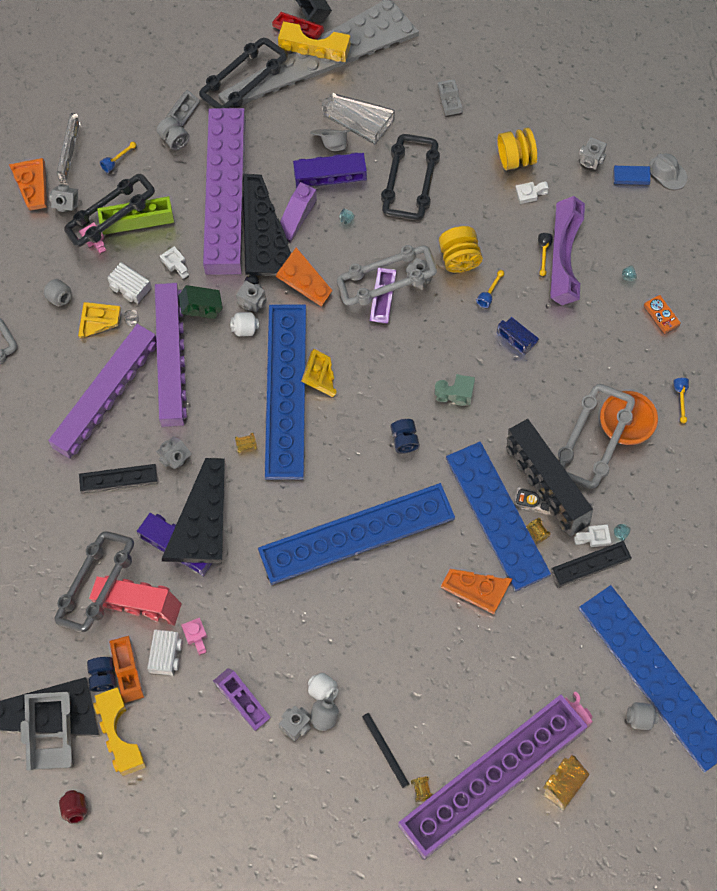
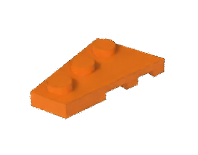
M40 158L9 164L28 209L31 211L47 208L44 159Z
M297 247L276 274L278 279L321 307L333 291Z
M450 569L441 588L495 614L512 579Z

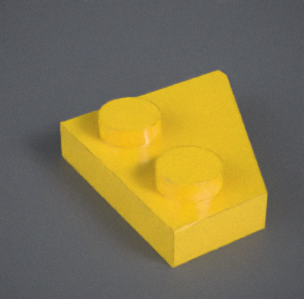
M84 302L78 337L85 338L119 326L121 307Z
M313 349L301 382L334 397L337 391L333 388L332 380L334 379V374L331 369V358Z

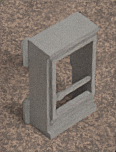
M70 692L24 694L25 721L21 722V742L26 744V770L72 767ZM61 701L63 732L36 735L35 702ZM63 737V748L36 749V738Z

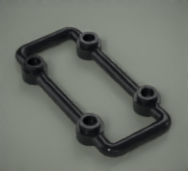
M263 37L255 43H248L244 46V52L218 75H211L206 79V85L199 91V96L213 108H239L242 106L243 97L267 76L280 73L281 64L287 60L288 54L268 38ZM262 45H266L280 55L277 59H270L266 63L267 68L239 92L230 93L228 96L229 101L224 105H221L206 94L210 90L218 91L221 86L220 81L247 58H256L259 53L258 49Z
M402 134L398 137L396 144L391 148L393 160L387 188L381 193L382 211L385 215L410 220H421L424 217L425 210L431 204V199L428 195L434 166L440 161L437 140L410 134ZM404 141L432 145L431 149L426 153L428 165L422 194L416 199L418 213L389 209L390 204L395 201L393 189L399 161L405 156Z
M136 174L130 179H123L118 183L115 190L87 210H80L75 213L73 220L65 225L64 231L76 247H81L89 241L97 243L101 240V232L133 209L137 211L143 210L146 207V200L153 196L155 189L143 174ZM138 181L146 188L147 191L145 193L133 196L128 205L97 227L92 226L88 228L82 238L78 239L72 229L77 225L81 227L88 225L90 222L89 216L98 211L97 208H102L120 194H131L134 190L133 185Z

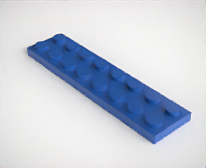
M481 441L447 455L446 460L507 578L512 579L511 585L514 591H519L550 577L551 573Z

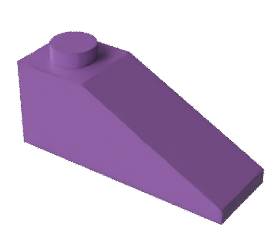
M301 182L291 196L280 221L289 242L293 240L317 201L316 189Z
M227 668L213 680L223 695L254 731L271 718L238 675L230 668Z

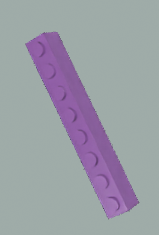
M177 283L155 284L158 400L161 427L184 426V419H187V408L183 407V401H187L186 390H183V384H186L185 373H182V367H185V357L181 356V350H185L184 339H181V334L184 333L183 322H180V317H183V314H181L178 296L182 289H178Z
M136 324L48 440L54 450L69 459L79 452L83 441L90 437L92 429L95 425L100 424L104 413L112 408L116 397L124 392L125 385L128 381L133 380L137 369L145 364L149 353L156 349L157 338L154 333Z

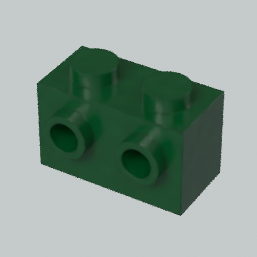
M185 285L178 295L181 314L215 319L223 309L220 290Z

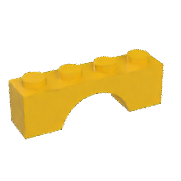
M284 21L278 36V46L285 51L331 59L337 62H346L351 46L350 35L333 32L325 39L314 40L302 33L300 25Z
M117 687L95 695L94 709L97 715L101 714L102 721L99 723L103 734L107 733L109 740L106 741L109 753L113 752L115 759L112 760L115 771H119L122 776L146 768L139 746L126 743L118 737V721L127 711L119 688Z

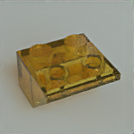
M573 755L569 759L565 757L556 769L558 774L556 776L552 774L543 787L546 790L543 796L562 811L590 775Z

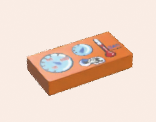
M661 295L644 303L645 309L664 334L680 326L681 322Z

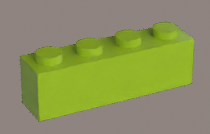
M170 197L146 200V207L143 210L137 211L133 209L102 232L103 235L174 223ZM129 203L97 208L99 223H103Z

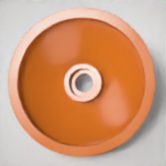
M622 391L633 396L635 405L632 410L633 421L630 425L625 426L618 443L624 445L643 443L656 430L658 424L657 410L646 396L634 391ZM610 396L604 402L600 412L601 426L610 438H612L618 424L617 413L621 409H625L627 405L626 401Z

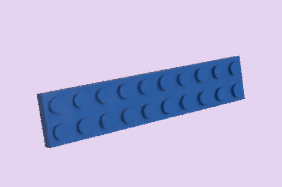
M306 304L269 305L265 480H304L305 383L301 382L305 371Z
M441 483L258 547V551L270 584L273 585L455 520V515Z
M612 585L579 606L581 613L654 706L701 770L705 773L717 764V720Z

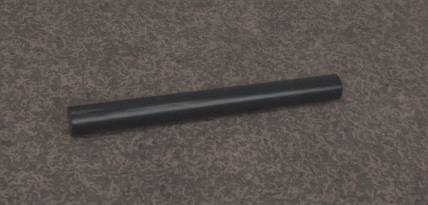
M366 713L362 716L401 787L403 789L410 785L371 715Z

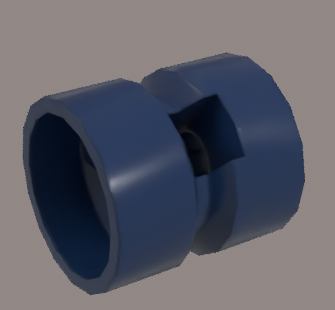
M401 419L390 425L392 437L395 438L394 446L397 453H410L420 447L418 435L415 434L416 426L413 419Z
M97 657L87 661L88 674L91 675L89 678L90 691L103 692L116 688L115 675L112 674L114 671L113 658Z

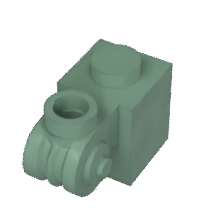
M456 374L453 386H448V382L445 380L437 381L435 384L436 400L439 402L450 400L459 406L470 405L475 377Z

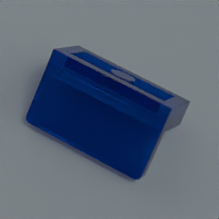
M512 317L506 322L502 320L498 324L497 334L524 355L539 341L537 336Z

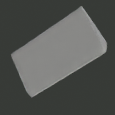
M186 90L165 118L174 117L182 127L200 103V100L190 91Z

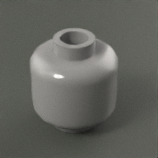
M54 279L46 284L44 296L55 306L65 305L71 299V288L63 281Z
M330 699L316 701L310 714L313 727L321 731L334 727L339 713L338 707Z
M635 702L631 707H628L627 722L630 723L632 728L651 730L654 724L658 723L659 713L655 711L652 704Z

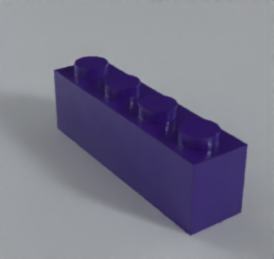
M364 153L293 161L296 188L300 182L314 187L367 180Z
M149 513L138 528L137 534L140 539L164 552L176 524L170 525L163 516ZM180 562L203 577L213 564Z

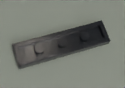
M156 464L79 473L80 492L83 494L158 484Z
M621 541L551 568V571L558 586L562 587L630 561L632 557L625 542Z

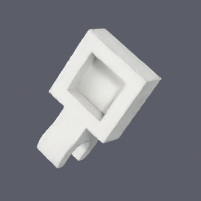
M533 182L516 185L519 203L524 204L537 201V196L548 194L547 189L549 187L547 182H541L537 186H534Z
M175 246L160 255L161 261L171 272L176 269L182 279L189 276L187 273L188 269L183 265L186 262L185 258Z
M608 524L589 526L587 528L588 532L576 533V537H574L575 545L590 542L591 547L609 546L611 544Z

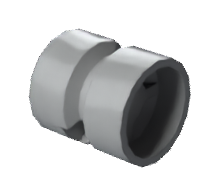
M174 117L165 118L157 127V133L172 150L181 149L189 141L190 136L188 132L181 127Z

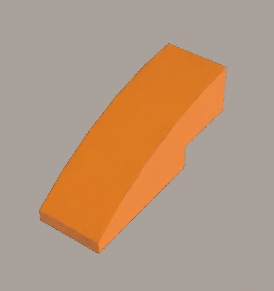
M129 636L109 641L120 693L124 703L144 698Z

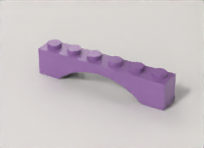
M575 196L559 201L556 204L550 294L551 299L560 305L580 300L581 283L576 279L572 270L571 250L575 235L584 220L585 203Z

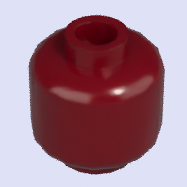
M70 790L59 800L61 817L68 823L81 822L88 813L86 797L83 793Z

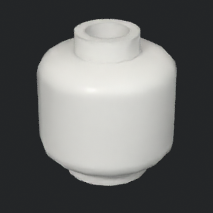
M237 312L231 318V331L236 336H253L255 330L259 328L258 318H255L251 312Z
M319 673L310 678L308 692L317 701L323 699L333 701L337 697L338 685L331 677L325 673Z

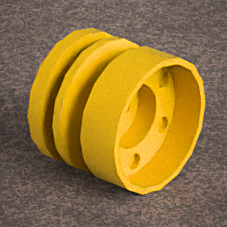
M529 127L523 130H516L515 137L511 131L498 134V152L504 170L517 169L519 167V160L524 167L528 163L530 165L537 163L536 141Z
M469 226L454 227L445 231L439 237V245L447 271L452 273L466 272L481 264L483 257L478 246V238L474 228Z

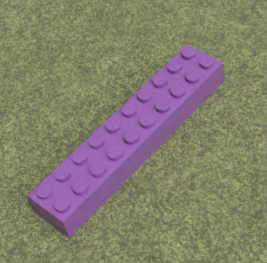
M209 108L203 256L205 275L242 274L243 174L246 122L244 108Z
M560 694L398 823V827L424 860L427 859L582 735L588 726Z

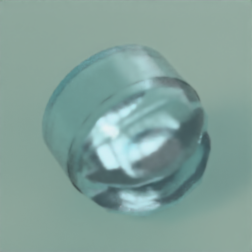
M343 208L340 212L339 220L340 222L344 221V224H349L355 215Z
M632 265L623 269L622 275H625L623 277L624 280L632 281L637 279Z
M619 524L614 528V535L619 540L624 541L628 537L631 528L627 525Z

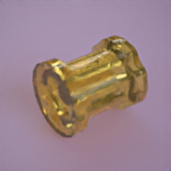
M254 433L245 437H235L238 453L251 448L257 449Z
M541 518L533 520L526 526V529L530 530L536 538L535 542L537 544L543 542L551 535L550 531H547L542 525Z
M428 776L411 780V785H414L416 802L426 801L433 795L430 793Z

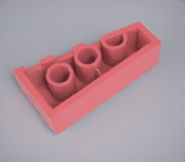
M109 576L104 578L96 577L89 597L92 602H96ZM122 579V581H115L102 607L120 612L124 608L126 612L132 615L139 616L142 613L155 621H159V618H162L168 624L175 626L182 603L165 586L159 585L156 588L145 582L135 584L131 580Z

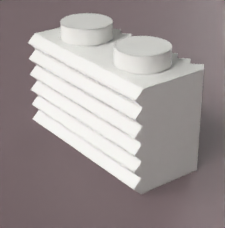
M122 262L108 276L109 287L114 292H121L128 301H134L137 304L152 288L148 279Z
M154 630L147 668L149 673L173 676L174 671L178 670L179 658H177V652L182 649V639H180L178 632Z

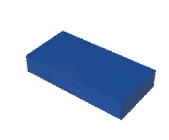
M614 165V184L650 185V166Z

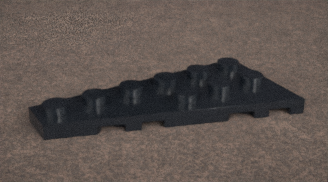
M243 174L245 275L276 276L291 255L288 241L280 220L276 216L274 205L270 201L269 192L262 175Z
M205 458L164 551L162 562L222 563L225 458Z
M86 677L26 693L70 692L71 735L100 737ZM24 694L0 700V732H21V722L25 721ZM61 701L35 702L36 734L63 732Z

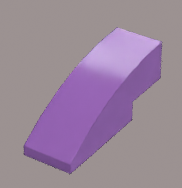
M378 268L374 289L394 283L397 271ZM394 291L373 298L370 321L388 324Z

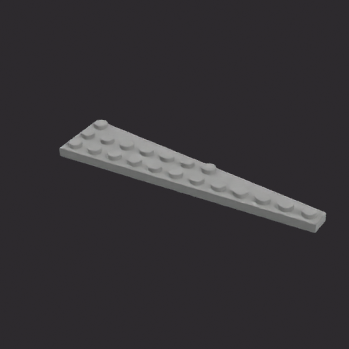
M383 0L318 38V40L325 39L333 32L350 35L351 46L346 62H337L331 59L292 52L288 54L287 60L281 64L280 73L267 76L243 97L242 105L261 98L268 92L273 91L274 93L279 91V88L286 85L292 86L296 81L307 80L349 62L356 61L360 56L374 54L378 49L389 48L391 44L396 42L402 43L419 36V31L393 0ZM267 67L219 93L218 96L223 104L228 102L230 93L239 92Z

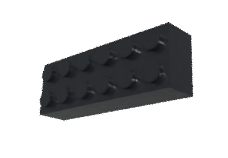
M526 419L509 428L506 446L508 454L514 456L518 468L526 473L529 484L535 486L538 490L539 498L542 501H546L549 512L553 517H557L561 529L567 532L569 536H572L590 526L593 508L530 420Z

